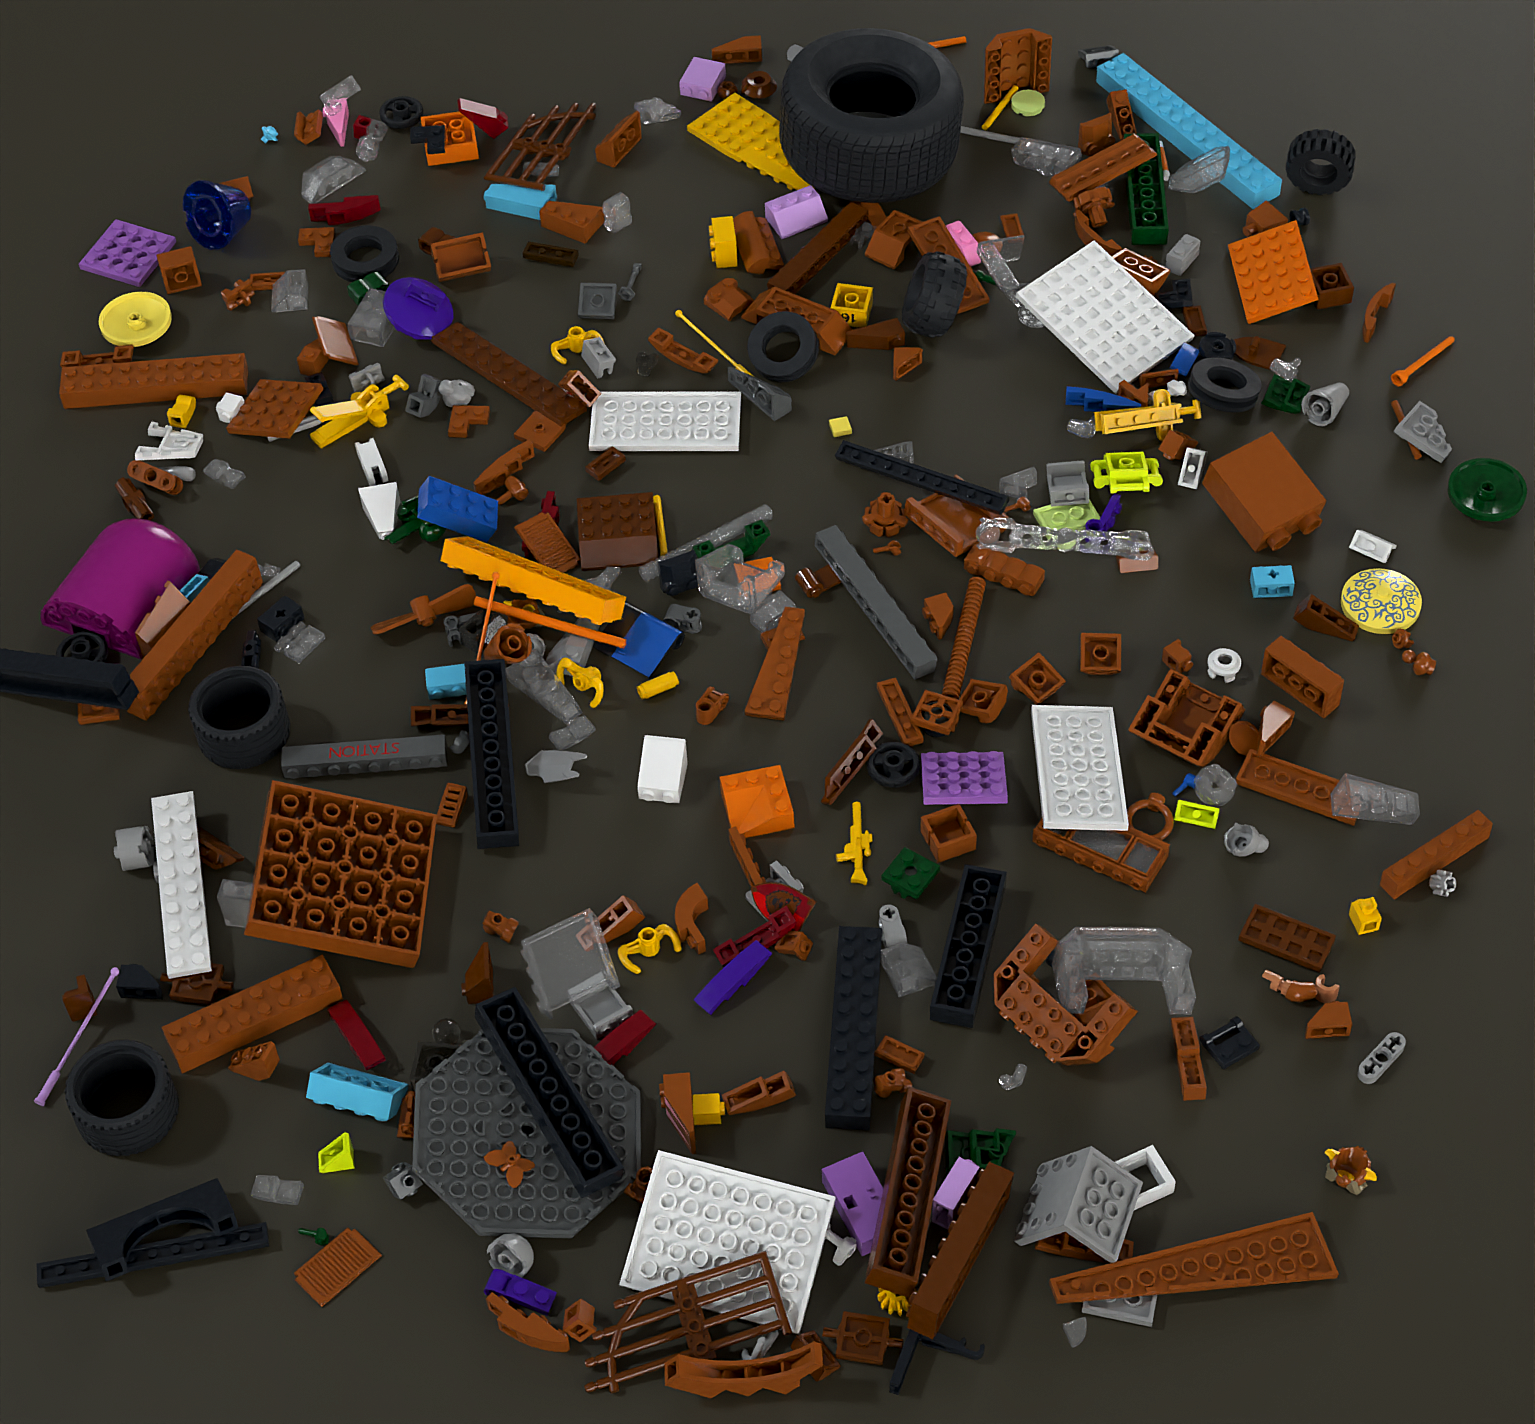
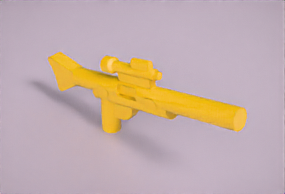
M854 802L852 804L853 826L850 827L851 843L845 845L844 853L836 854L837 862L848 860L854 862L855 871L851 877V883L867 885V878L863 871L862 849H865V856L871 855L870 842H872V834H869L868 830L865 831V834H862L861 803Z

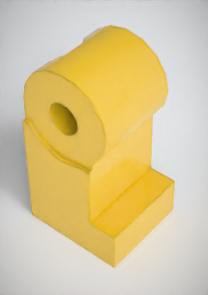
M178 395L173 408H169L167 411L170 426L186 429L196 408L195 397Z

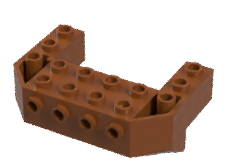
M1035 924L994 973L995 1005L1000 1009L998 1013L1007 1021L1011 1019L1015 1023L1014 1028L1024 1035L1026 1033L1031 1037L1029 1041L1038 1049L1042 1047L1046 1051L1045 1056L1053 1063L1057 1061L1066 1066L1097 1063L1115 1049L1111 1043L1138 1011L1124 998L1114 993L1087 1026L1077 1020L1039 985L1040 980L1033 974L1059 943L1045 928Z

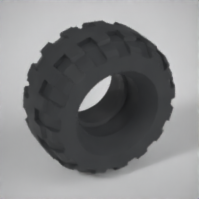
M936 251L924 254L922 259L919 260L909 282L902 307V322L910 331L930 338L941 337L947 333L958 313L966 287L967 268L965 264L960 262V259Z

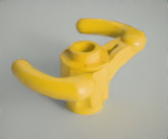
M574 326L569 329L566 338L551 344V353L559 363L564 365L567 363V360L559 354V349L569 348L572 352L579 353L582 352L583 340L600 337L604 342V339L595 330L585 332L581 327Z
M562 658L558 663L556 671L558 686L565 684L564 669L566 668L573 676V684L578 690L584 691L591 687L596 689V695L590 702V707H597L602 700L604 692L599 669L592 666L583 668L569 658Z
M667 924L658 925L655 929L650 927L643 928L638 933V938L635 941L622 945L618 949L619 959L629 971L640 974L641 968L628 959V954L641 953L647 957L655 956L659 952L660 940L664 935H668L671 938L674 951L680 952L681 941L678 934Z

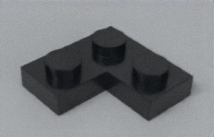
M445 125L411 127V144L427 143L428 154L445 153Z
M1190 278L1172 280L1173 291L1155 293V298L1166 309L1193 306Z

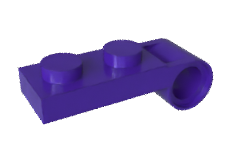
M1113 493L1100 520L1090 519L1086 522L1085 541L1092 545L1099 544L1109 527L1112 528L1114 526L1116 514L1119 515L1122 509V503H1120L1121 495Z
M500 1269L492 1270L484 1288V1293L487 1296L492 1292L498 1297L502 1295L507 1300L546 1316L557 1294L553 1290Z

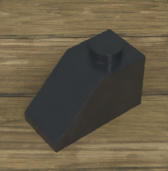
M121 964L116 984L120 998L163 1000L160 985L142 965Z

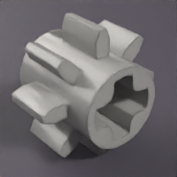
M1437 870V874L1431 875L1429 886L1434 890L1433 894L1448 897L1449 892L1454 891L1456 887V880L1452 877V872Z

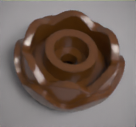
M724 81L719 84L717 93L720 98L726 99L733 93H738V89L733 82Z

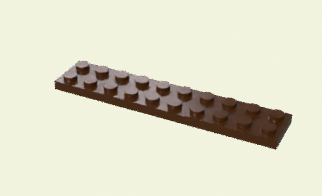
M459 322L432 336V343L559 426L569 423L587 411V406L580 403L579 400L569 396L563 389Z

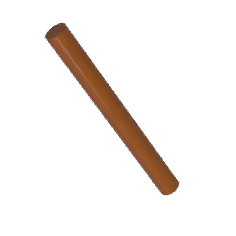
M1394 400L1391 402V405L1400 423L1405 416L1399 402ZM1408 442L1414 458H1421L1420 450Z

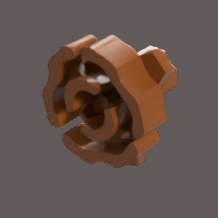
M1106 187L1085 191L1079 194L1078 197L1073 198L1075 210L1079 209L1083 214H1089L1093 228L1101 227L1108 223L1104 209L1112 208L1115 205L1114 202H1111L1113 198L1110 188L1106 189Z
M888 492L881 493L876 500L871 501L870 507L865 508V515L862 516V521L869 527L870 532L878 537L883 535L884 529H886V537L897 535L899 530L908 523V519L904 515V509H902V504L896 501L894 495Z

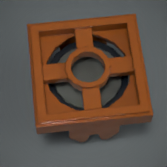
M925 690L910 719V724L922 727L923 731L931 737H942L949 735L950 732L954 733L955 727L958 725L963 701Z

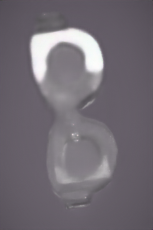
M265 563L264 568L258 565L261 575L276 576L281 570L280 567L269 566L268 563Z

